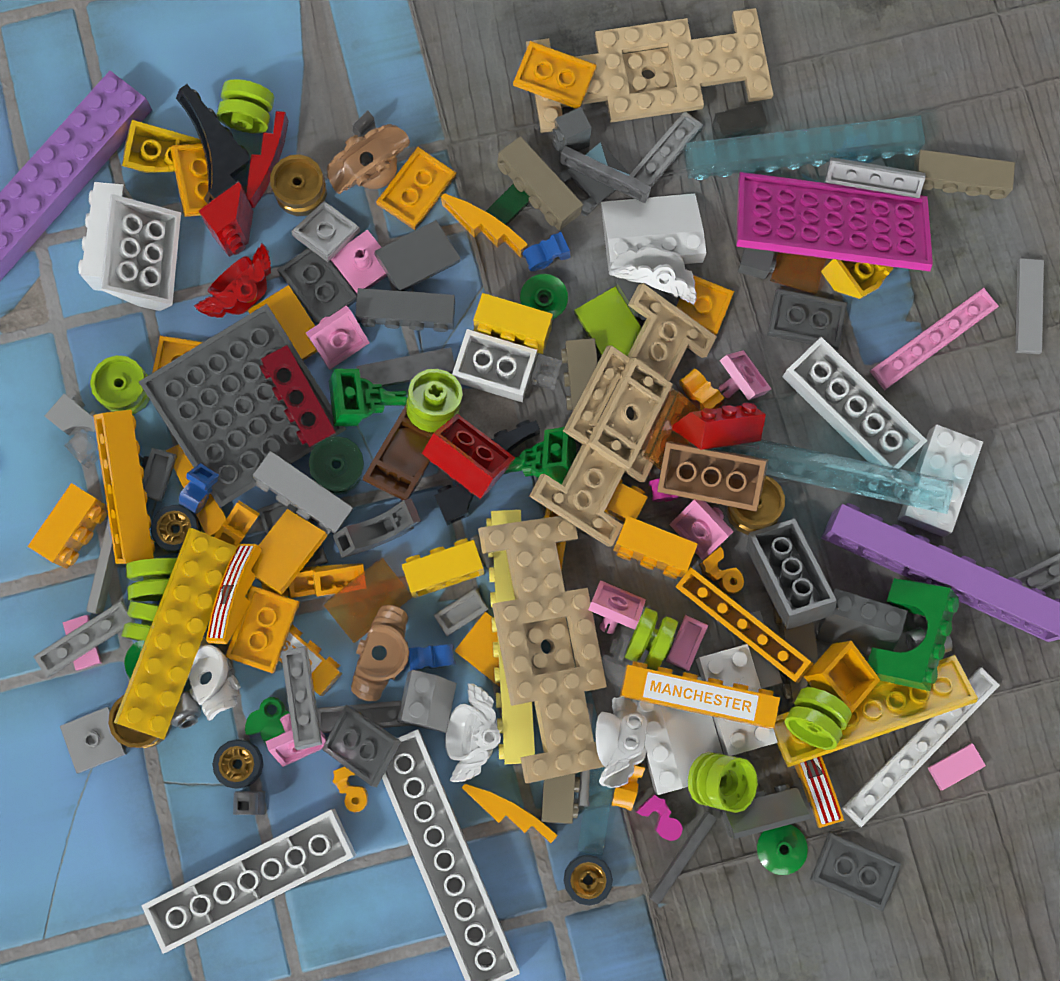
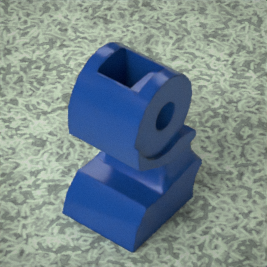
M562 232L553 234L548 240H542L539 244H534L522 252L530 271L547 268L556 257H559L560 260L571 258L569 247Z
M198 464L187 472L186 478L190 482L181 491L179 504L195 514L199 513L206 505L209 498L208 495L213 491L212 486L218 481L219 475L203 464Z
M454 644L408 648L410 671H421L424 667L436 669L456 665L453 656Z

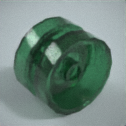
M339 436L325 438L317 443L311 451L309 458L311 478L334 495L347 494L355 489L362 479L364 461L360 449L348 438ZM334 462H339L340 468H333Z

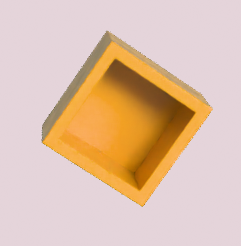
M852 641L832 644L803 676L812 688L826 691L843 701L850 708L851 713L854 712L880 681V678Z

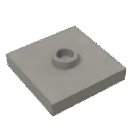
M323 201L292 230V236L329 262L360 232V227Z
M110 707L103 708L60 726L77 774L127 754L124 745L119 743L111 734L108 724Z

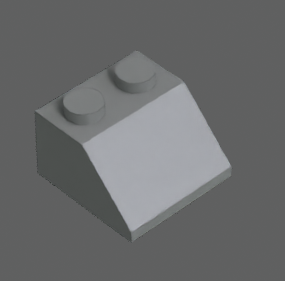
M416 670L409 671L406 677L397 722L446 733L457 683L437 675Z

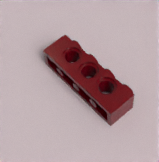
M288 345L261 358L263 364L259 367L266 379L271 377L275 386L271 389L277 400L283 399L288 407L284 409V412L290 423L295 421L300 430L296 431V434L302 445L308 443L310 447L336 433ZM281 369H288L292 374L291 379L286 383L280 382L277 379V373ZM295 390L302 392L304 396L302 403L298 405L292 404L289 401L290 393ZM306 412H311L316 417L315 424L310 427L304 426L301 422V417Z

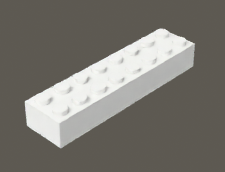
M331 809L141 906L164 954L356 856V853L336 810Z

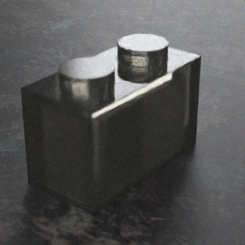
M758 102L715 113L712 127L718 146L761 136L764 134L768 123L762 104Z

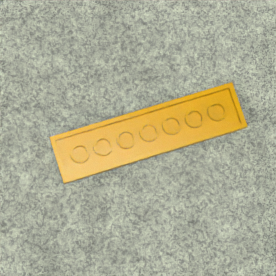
M188 529L114 723L163 740L165 739L209 623L219 585L230 559L236 552V546L196 529Z
M956 655L939 661L937 667L938 677L936 682L932 684L930 691L879 681L852 713L846 728L841 730L842 736L835 749H820L805 743L793 735L784 723L789 712L776 717L775 728L773 729L786 765L791 767L976 703L978 697Z

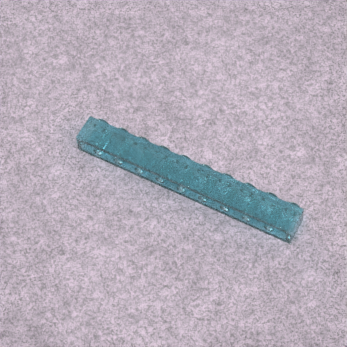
M921 116L690 142L686 143L684 156L688 179L704 180L709 176L728 177L733 173L740 172L754 173L758 170L773 172L783 167L797 169L802 165L809 164L821 166L829 162L830 157L866 161L872 157L890 158L895 154L902 153L909 156L921 150L925 144Z
M762 439L758 442L710 448L769 459L766 475L945 514L948 513L953 493V480Z

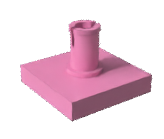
M368 230L349 242L330 260L356 294L358 288L370 289L387 276L374 255V252L382 247Z
M347 305L330 317H324L318 325L306 332L329 370L370 343Z
M744 350L727 354L720 360L731 376L730 379L719 386L720 392L727 390L723 393V396L726 398H730L739 389L748 400L765 395L771 390V387Z
M696 499L669 524L682 538L698 544L695 553L702 560L706 559L734 532L723 521L724 515L719 508H711L706 501Z
M600 580L588 610L604 616L600 624V629L605 632L607 625L610 624L607 633L613 634L618 623L635 630L646 599Z
M287 714L280 719L285 733L266 741L269 752L284 767L321 750L327 739L320 730L322 745L296 750L290 714Z

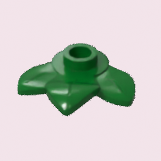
M268 697L262 701L259 710L249 714L245 724L246 735H253L260 732L266 744V741L285 732L280 719L290 714V712L285 710V706L279 698ZM269 705L277 707L275 714L271 715L268 713L267 708Z

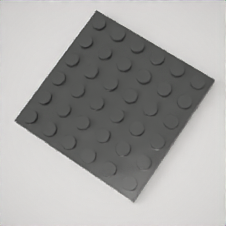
M267 304L139 381L193 467L201 463L219 475L218 481L212 486L213 491L211 495L220 508L256 486L253 474L270 451L287 463L292 464L346 430L344 426H334L331 404ZM286 345L291 350L336 432L310 447L308 443L302 445L296 434V431L300 430L295 421L290 423L284 412V409L288 407L283 399L277 400L271 389L275 386L271 377L266 379L259 367L263 364L261 358ZM281 369L277 373V379L283 383L288 382L292 376L288 369ZM298 390L292 391L289 395V401L295 405L302 403L304 399L302 392ZM306 412L302 415L301 422L304 426L310 427L315 424L316 417L313 413Z

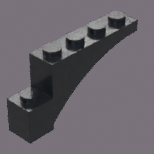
M185 84L179 89L176 99L192 121L202 143L208 171V192L204 200L208 204L239 182L234 180L233 177L247 167L251 158L246 148L239 145L233 138L232 132L219 122L216 113L211 108H207L201 101L199 93L195 89H191L188 84Z
M525 420L517 424V428L508 432L505 429L495 433L494 438L491 440L509 453L523 442L539 435L540 428L536 420L532 422ZM455 479L456 486H444L437 490L438 494L434 495L447 526L469 517L468 509L475 496Z

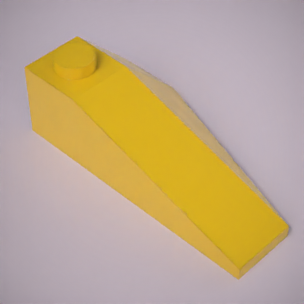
M132 120L127 134L122 166L146 173L175 172L170 150L171 146L201 143V141L195 137Z
M833 259L821 272L834 291L861 299L876 291L894 267Z

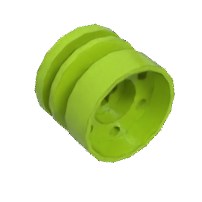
M707 752L697 757L689 770L688 790L698 804L737 813L744 811L752 803L756 795L758 785L757 774L753 765L746 759Z

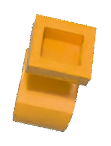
M693 369L688 375L679 380V384L687 397L700 402L701 411L703 408L718 409L723 405L725 397L718 389H714L711 386V382H708L697 369Z
M720 546L699 565L702 568L703 575L711 578L713 582L719 580V585L723 592L734 594L742 589L744 578L736 567L726 570L718 568V562L724 558V551Z
M644 764L634 765L635 770L633 775L628 778V783L615 787L611 802L612 806L632 810L638 792L639 784L637 780L639 777L642 778L645 770Z
M345 766L334 770L333 783L337 786L340 793H346L344 800L346 808L351 812L363 810L368 804L369 795L366 788L349 783V777L355 774Z

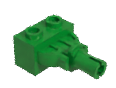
M335 369L328 381L334 426H358L362 419L370 417L373 413H382L385 408L384 406H405L407 403V397H403L406 396L405 390L385 391V389L381 388L382 384H373L369 380L361 378L359 369Z
M565 427L545 430L544 441L539 442L532 449L522 451V454L515 457L504 474L523 471L525 477L535 476L536 478H539L541 474H546L562 485L576 458L574 438L563 432Z

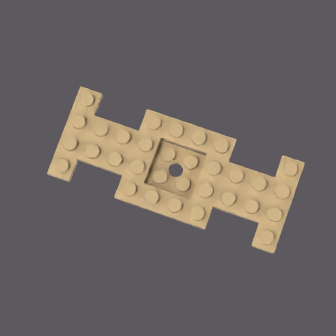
M756 8L733 11L734 34L691 40L687 18L596 31L595 40L598 53L577 56L579 59L597 65L582 104L605 101L611 123L703 109L704 103L701 87L745 80L749 102L772 99L773 90ZM549 38L532 41L551 48ZM530 41L526 42V50ZM651 70L655 76L651 79H646L643 77L642 72ZM534 94L540 132H551L555 128V118L562 116L561 107H568V105Z
M644 283L638 285L628 306L647 318L628 356L613 346L606 347L563 432L580 442L582 446L562 485L546 474H541L529 496L608 547L613 546L623 524L604 513L623 473H627L639 482H645L686 397L671 388L673 384L670 382L686 348H689L701 358L707 357L717 337ZM628 407L634 410V418L632 420L628 419L626 415Z
M561 516L479 528L483 554L505 550L507 553L515 600L494 603L492 607L510 704L513 706L535 702L544 750L543 753L520 757L525 783L604 767L599 759L596 742L593 739L585 698V691L607 687L593 613L588 610L591 604L588 588L565 591L556 546L558 542L578 539L576 526ZM543 640H547L551 645V650L548 654L544 653L541 649Z

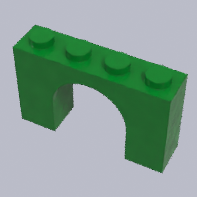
M894 578L887 602L893 607L906 610L908 613L925 616L928 630L922 643L908 652L899 653L872 647L868 664L880 678V681L926 691L931 690L932 684L936 682L938 677L937 667L939 661L943 659L945 654L944 644L946 637L952 631L951 621L953 614L957 612L959 607V597L951 588Z

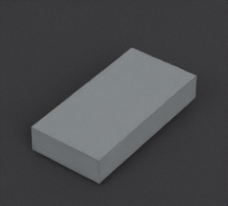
M475 588L434 614V617L446 636H449L489 609Z

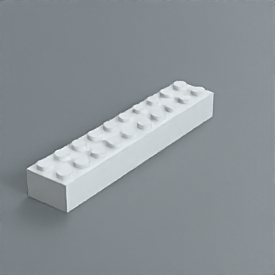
M417 729L397 738L401 743L382 780L465 981H505L519 975L520 969L420 730Z

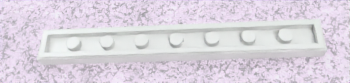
M982 667L978 668L968 679L978 697L977 702L929 718L842 807L844 812L859 827H862L1000 686Z

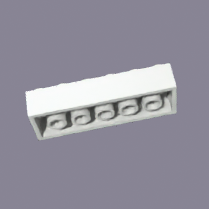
M822 337L795 361L782 376L886 480L927 442Z

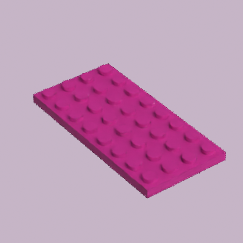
M740 172L738 177L736 246L930 271L933 266L928 196L920 195V198L844 185Z

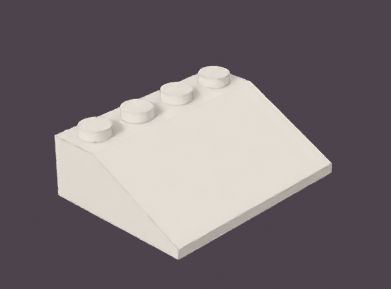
M695 193L649 197L646 203L637 199L601 202L608 271L613 261L621 253L630 249L638 251L647 245H654L679 254L683 258L684 264L703 263L706 255V246Z
M111 194L101 290L134 305L162 311L172 306L181 212Z
M630 699L638 706L637 712L641 713L647 720L644 747L646 750L645 759L656 795L688 787L689 770L694 760L701 754L707 752L723 754L712 716Z

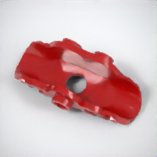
M261 243L256 253H254L252 260L248 256L241 257L226 269L209 286L207 291L212 297L209 296L195 304L196 310L210 317L223 318L226 313L241 315L247 312L265 295L267 290L266 276L271 274V261L267 247Z

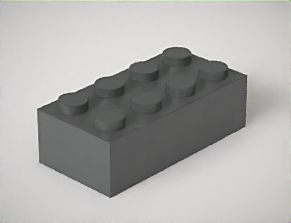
M796 519L750 532L746 548L785 629L790 630L833 616L837 600Z

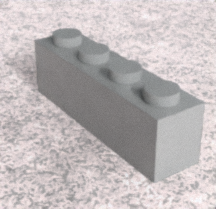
M271 451L253 474L257 487L265 492L271 490L277 494L275 499L283 505L288 506L291 504L298 509L296 513L307 521L312 518L318 523L316 527L326 532L327 535L330 532L333 534L337 533L353 510L350 505Z

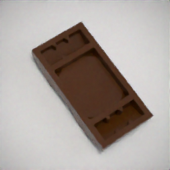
M406 405L362 478L363 481L401 500L411 497L431 462L422 452L434 433L421 430L412 424L407 416Z

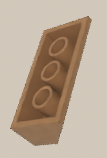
M669 441L666 442L657 492L757 511L769 459L716 449L700 450L694 445Z

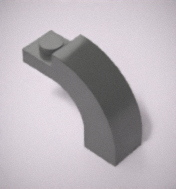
M412 498L403 500L375 518L344 527L335 533L333 537L341 557L344 558L392 541L414 529L413 526L421 520Z

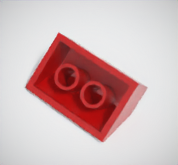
M237 182L199 210L212 236L229 257L233 254L241 253L246 245L249 244L254 213L241 184Z
M743 403L741 406L734 407L725 405L718 409L703 408L702 411L690 412L673 424L672 430L700 450L761 441L766 414L752 403Z
M459 414L453 416L433 433L422 452L433 464L440 467L451 478L458 481L469 492L480 499L493 488L515 459L514 456Z

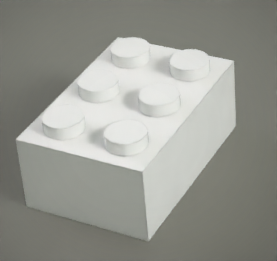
M467 329L452 375L457 378L460 384L523 403L536 362L537 350Z

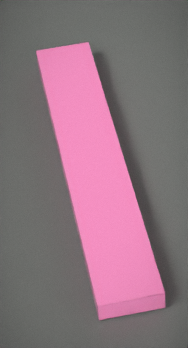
M985 288L981 289L874 367L870 373L881 387L886 390L999 307Z

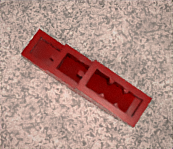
M276 111L273 133H263L261 155L251 154L246 197L252 208L256 207L270 183L273 167L280 160L289 122L286 112Z

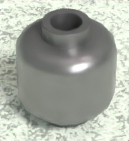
M182 691L170 723L180 729H186L195 725L201 715L200 706L192 698L190 691Z

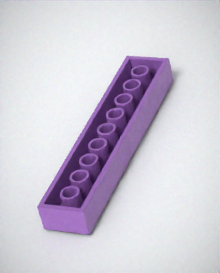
M109 71L0 192V281L127 139L131 121L142 122L152 111L147 99L112 71Z
M842 504L832 512L821 539L915 582L951 588L959 597V602L1042 640L1051 642L1060 639V599L1055 598L1053 600L1048 598L1044 591L1037 588H1026L1022 586L1023 582L1012 577L1004 578L994 568H982L976 565V561L966 556L960 558L952 554L953 551L945 546L939 545L936 547L930 544V540L923 536L915 535L914 537L906 533L907 530L899 525L892 524L890 526L883 523V519L877 515L869 514L868 516L861 513L860 508L853 504Z

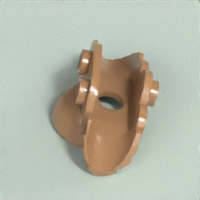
M387 124L369 131L364 136L354 135L345 142L344 150L338 153L327 166L329 182L338 194H341L344 190L347 191L357 184L368 189H380L387 186L393 180L397 171L396 156L410 144L408 135L398 126ZM365 152H370L373 155V162L364 166L361 163V156Z
M392 605L382 606L372 622L366 640H360L356 654H359L360 657L353 675L351 691L362 700H379L390 679L395 680L396 676L403 671L408 663V642L404 639L408 615L400 607ZM380 645L386 648L387 655L383 660H375L373 658L372 650L374 647Z

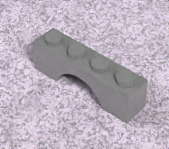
M63 394L45 415L48 420L69 436L81 431L96 433L93 415L97 413L93 410L87 413L82 409L85 404L75 396L70 399ZM138 454L139 463H141L143 457L140 454Z

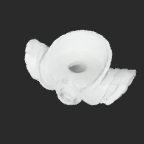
M647 245L638 251L630 249L621 253L610 267L609 275L624 278L631 282L644 283L665 291L676 298L679 295L681 299L693 305L697 300L693 273L685 269L683 258L677 253L654 245Z
M203 637L188 676L191 681V689L189 691L192 698L199 705H202V711L207 720L210 721L219 712L237 705L236 696L239 695L238 689L241 686L236 677L231 674L232 665L229 659L225 657L219 648L208 643L205 637ZM206 672H211L212 678L210 682L202 685L200 683L201 676Z
M468 684L467 691L470 705L460 704L454 709L449 718L445 735L447 755L453 760H460L450 778L452 782L466 781L480 774L481 765L487 762L492 755L493 748L501 740L500 732L497 729L496 713L492 709L494 701L486 691L475 684Z
M614 697L612 699L613 714L601 712L596 724L597 753L602 765L605 767L599 782L601 785L609 788L626 785L628 778L634 773V765L641 763L646 756L644 747L647 720L641 713L637 712L638 706L630 699L624 697Z

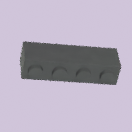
M358 288L355 317L362 326L375 327V324L385 325V327L390 329L408 326L409 329L417 331L424 328H433L437 332H447L448 329L453 330L455 295Z

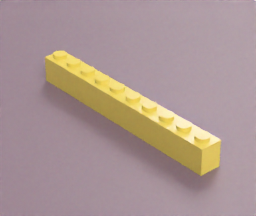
M521 510L491 511V518H486V525L493 526L521 522ZM506 550L488 553V558L493 557L494 567H489V581L495 583V592H490L491 607L494 603L515 600ZM491 617L492 632H497L495 618ZM498 639V642H493V656L499 657V667H494L495 683L500 682V693H496V708H501L502 718H497V729L500 734H503V744H498L499 760L504 759V765L522 764L520 757L535 754L532 702L511 706Z

